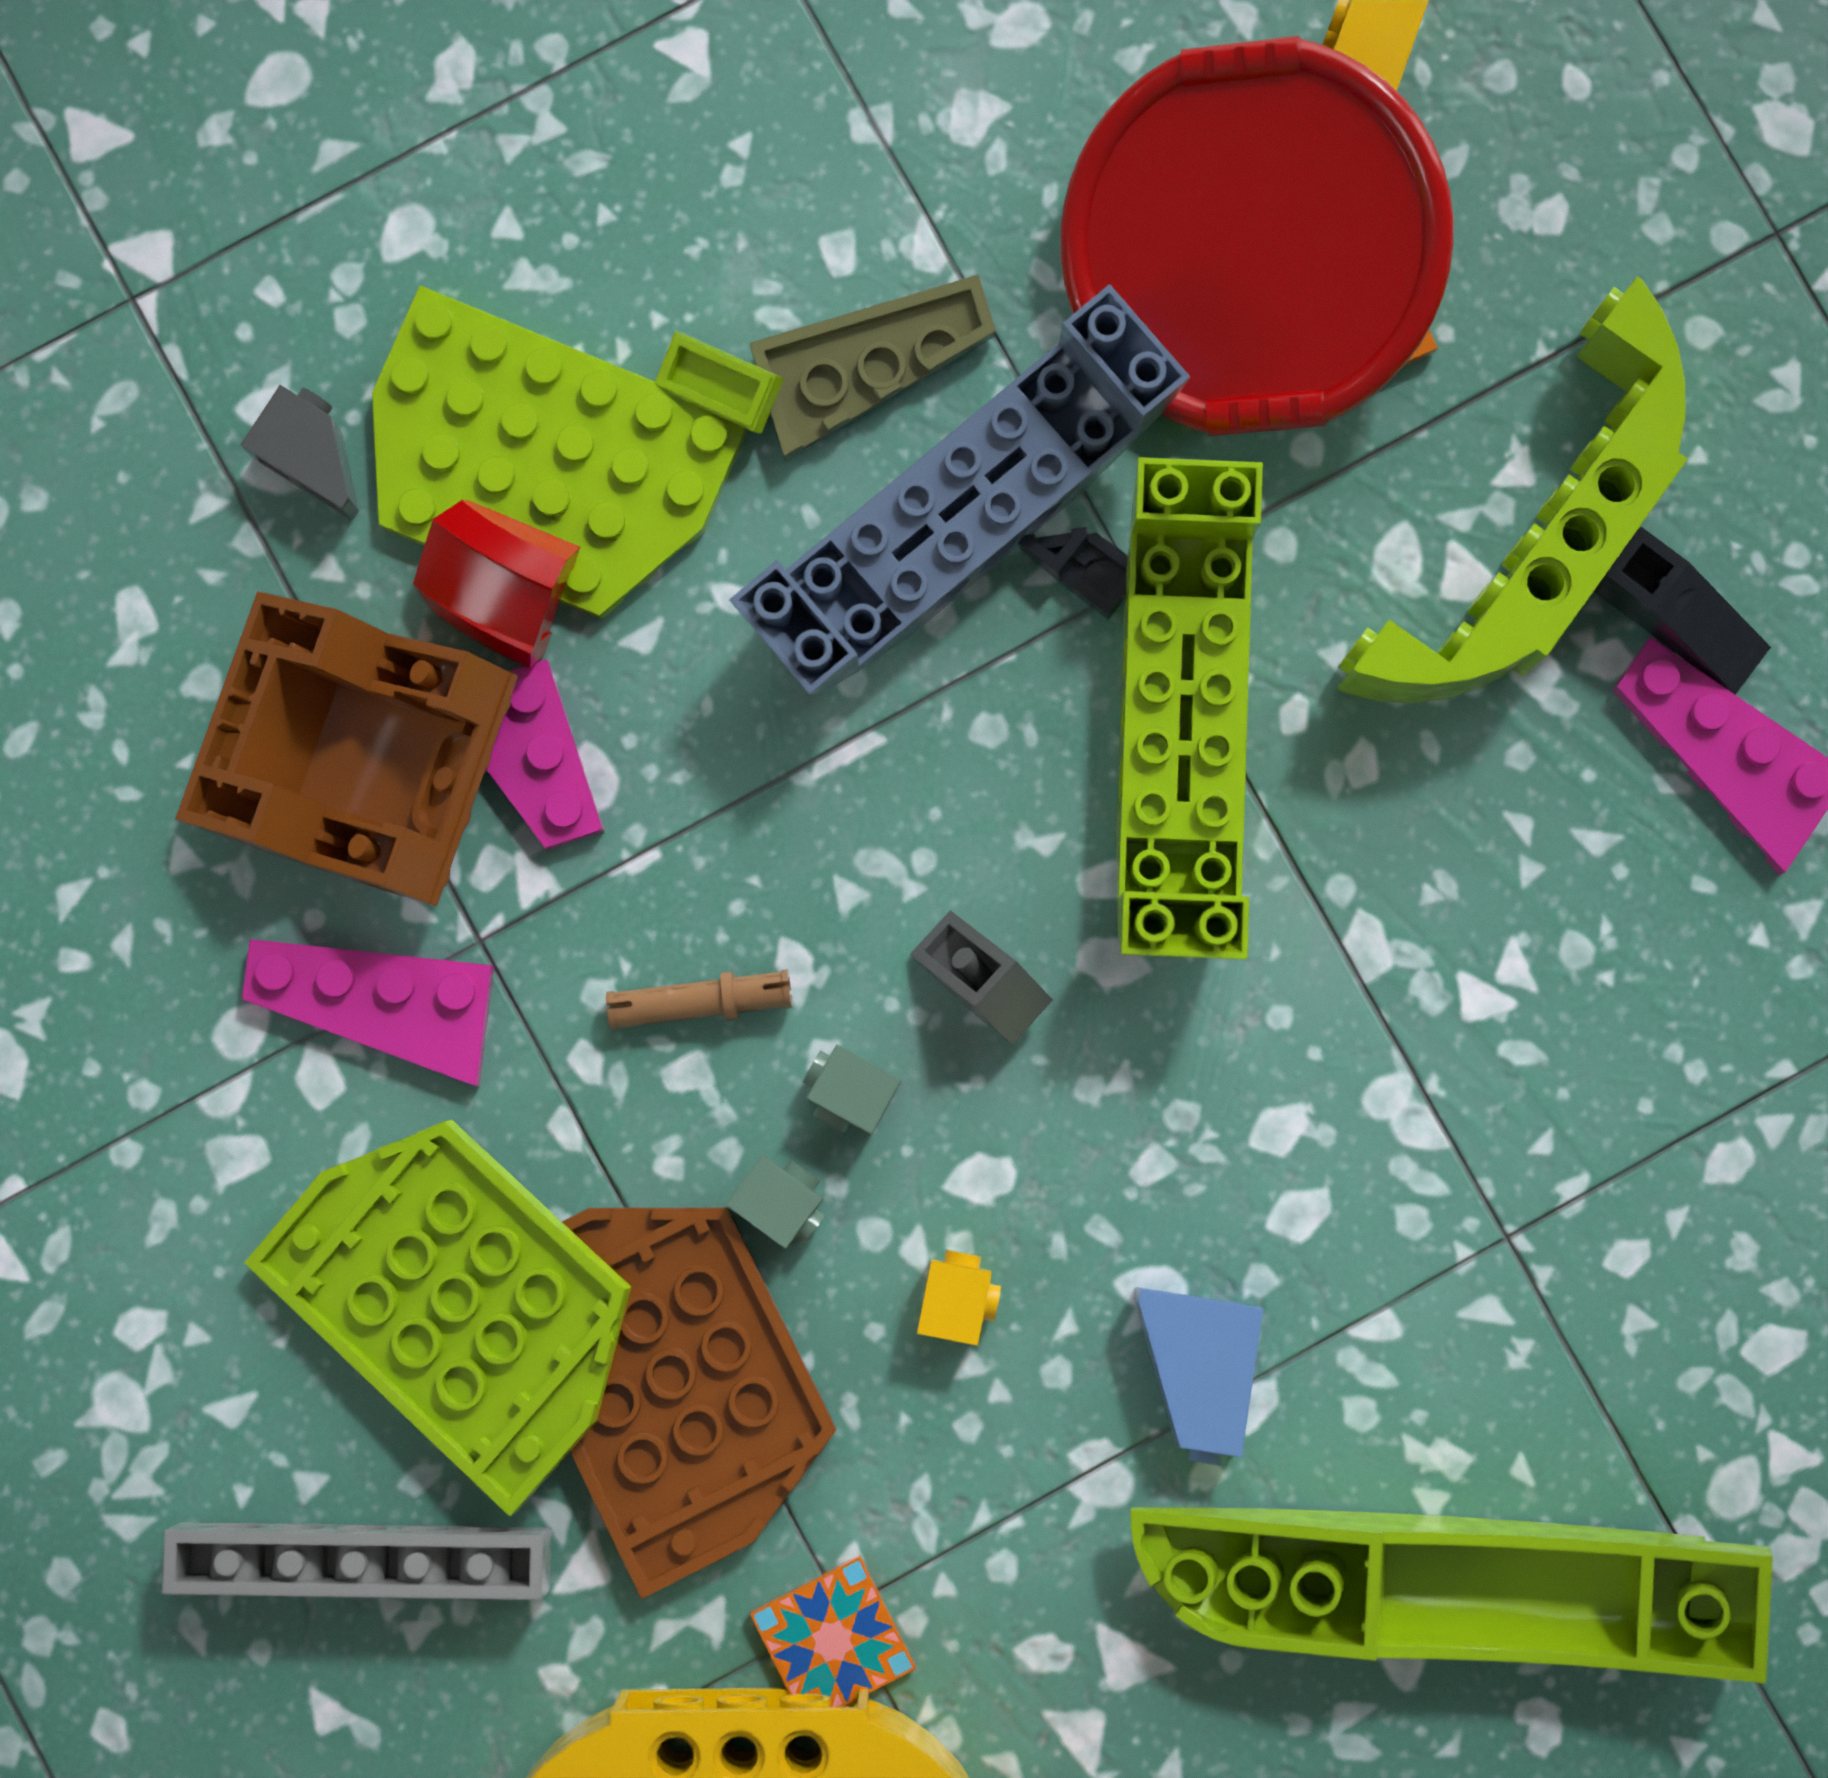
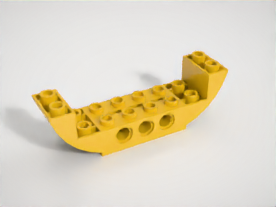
M786 1687L622 1689L613 1706L587 1717L560 1737L536 1762L526 1778H970L961 1763L932 1733L905 1714L870 1699L868 1689H859V1692H856V1700L844 1707H830L829 1696L821 1694L790 1695ZM736 1736L747 1737L753 1741L757 1748L747 1752L738 1751L731 1746L728 1740ZM796 1736H811L818 1741L820 1746L815 1750L804 1751L795 1747L791 1740ZM671 1737L683 1738L689 1742L693 1750L684 1753L677 1752L670 1748L666 1739Z

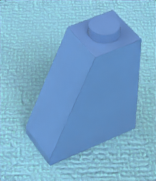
M1136 1287L1134 1300L1174 1442L1180 1448L1189 1449L1188 1460L1224 1466L1226 1455L1242 1457L1263 1308L1242 1303Z

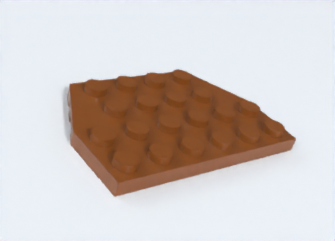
M728 1207L588 1208L562 1221L564 1225L631 1286L597 1421L570 1453L641 1599L752 1544L837 1430Z

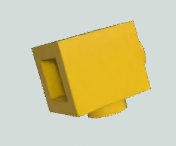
M945 1250L943 1261L930 1260L917 1334L978 1346L983 1320L995 1321L1001 1291L1000 1285L990 1284L992 1271L980 1268L981 1256Z

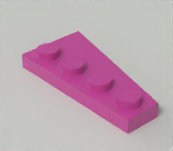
M1650 637L1643 643L1612 691L1657 741L1674 753L1689 770L1686 773L1702 790L1706 789L1729 814L1727 818L1743 836L1748 835L1767 856L1765 860L1778 875L1786 873L1828 810V757Z
M250 939L242 1000L480 1087L494 967L484 964Z

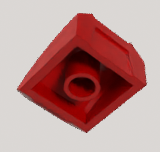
M461 500L433 518L413 585L427 606L440 618L482 645L531 668L546 653L552 635L550 628L568 574L574 569L581 547L470 500Z

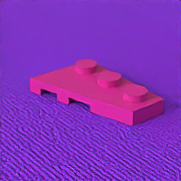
M548 659L536 662L531 668L523 666L508 671L518 675L511 695L509 710L504 715L496 737L487 771L547 851L605 832Z

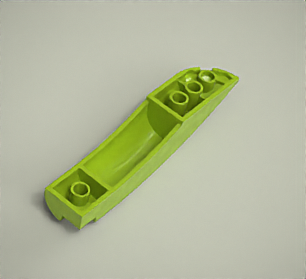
M1132 1507L1130 1509V1527L1136 1557L1150 1587L1154 1586L1164 1601L1175 1611V1616L1201 1634L1230 1645L1376 1661L1377 1658L1522 1662L1635 1670L1766 1684L1773 1555L1770 1547L1705 1541L1704 1536L1455 1516L1259 1508Z

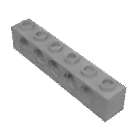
M181 1522L164 1531L162 1594L542 1600L550 1591L552 1528Z

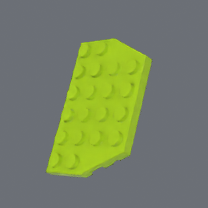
M419 285L372 391L379 525L386 531L424 546L433 518L461 500H470L573 543L581 548L574 569L568 574L559 602L602 620L624 602V598L636 587L644 585L658 573L657 570L686 545L689 547L704 534L748 429L668 394L666 389L655 385V381Z
M453 1120L443 1121L414 1135L377 1148V1150L321 1171L244 1262L509 1516L520 1510L596 1423L631 1291V1286Z

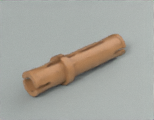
M784 969L780 972L735 977L733 971L720 973V979L620 992L608 991L606 992V1004L610 1005V1009H607L609 1026L611 1030H618V1028L720 1015H725L726 1021L739 1019V1013L784 1007L786 1009L793 1008L789 971Z

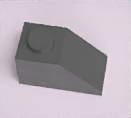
M279 385L240 445L254 460L353 521L359 509L342 430L329 415L333 407L304 387L296 395L282 385Z
M951 910L910 954L916 962L971 1012L1011 1045L1016 1042L1053 1001L1016 960Z

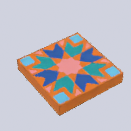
M861 1555L750 1611V1616L790 1695H826L830 1697V1707H844L856 1700V1692H859V1689H868L869 1693L916 1669V1665Z

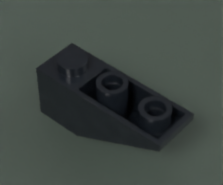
M1641 526L1594 590L1596 594L1691 665L1735 695L1771 648L1689 561Z

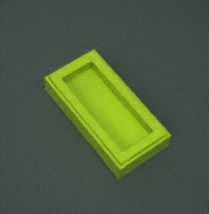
M675 331L655 379V385L666 389L668 394L748 430L762 434L784 378L691 336Z

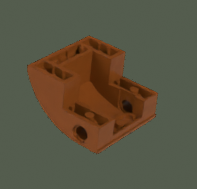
M257 591L175 820L315 869L437 907L443 888L449 880L450 868L463 831L470 821L471 808L483 774L489 767L491 752L502 720L509 710L511 695L518 675L508 672L467 651L388 634L335 608Z

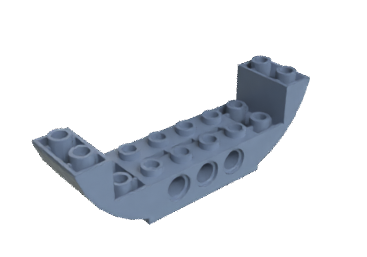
M1109 284L1062 323L1060 340L1054 348L785 570L780 562L776 560L731 597L729 601L809 695L835 686L884 655L904 639L907 640L1015 550L1023 536L1034 534L1087 490L1088 486L1114 463L1160 416L1188 382L1190 376Z

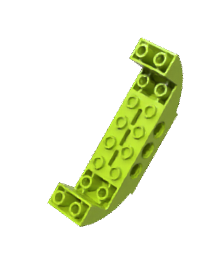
M1637 276L1624 293L1613 287L1579 332L1588 341L1576 357L1625 391L1604 420V423L1610 426L1612 430L1604 425L1595 438L1590 440L1569 469L1578 477L1574 478L1569 474L1559 488L1553 491L1535 516V518L1544 523L1543 526L1539 527L1533 523L1501 563V566L1510 572L1507 576L1498 572L1474 600L1466 612L1475 619L1470 626L1463 621L1456 631L1450 634L1437 653L1390 619L1378 633L1367 627L1338 666L1339 669L1347 674L1337 687L1339 691L1383 702L1421 703L1450 699L1483 688L1513 670L1524 676L1541 662L1555 646L1688 460L1687 457L1679 452L1686 417L1685 376L1678 344L1663 309L1640 277ZM1564 540L1569 541L1574 549H1571ZM1528 586L1539 593L1541 600L1535 598L1530 593Z
M1138 457L1132 502L1123 622L1116 825L1117 923L1121 955L1248 959L1250 896H1242L1252 552L1253 538L1261 525L1263 462Z

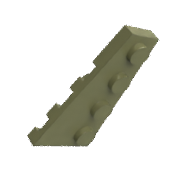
M975 275L750 342L755 365L784 378L770 412L784 460L786 461L991 340L996 335V329L979 275Z

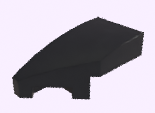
M1087 527L1071 529V533L1036 537L1035 534L1025 535L1018 542L1019 548L1106 619L1109 620L1125 600L1128 555L1098 533L1088 534Z

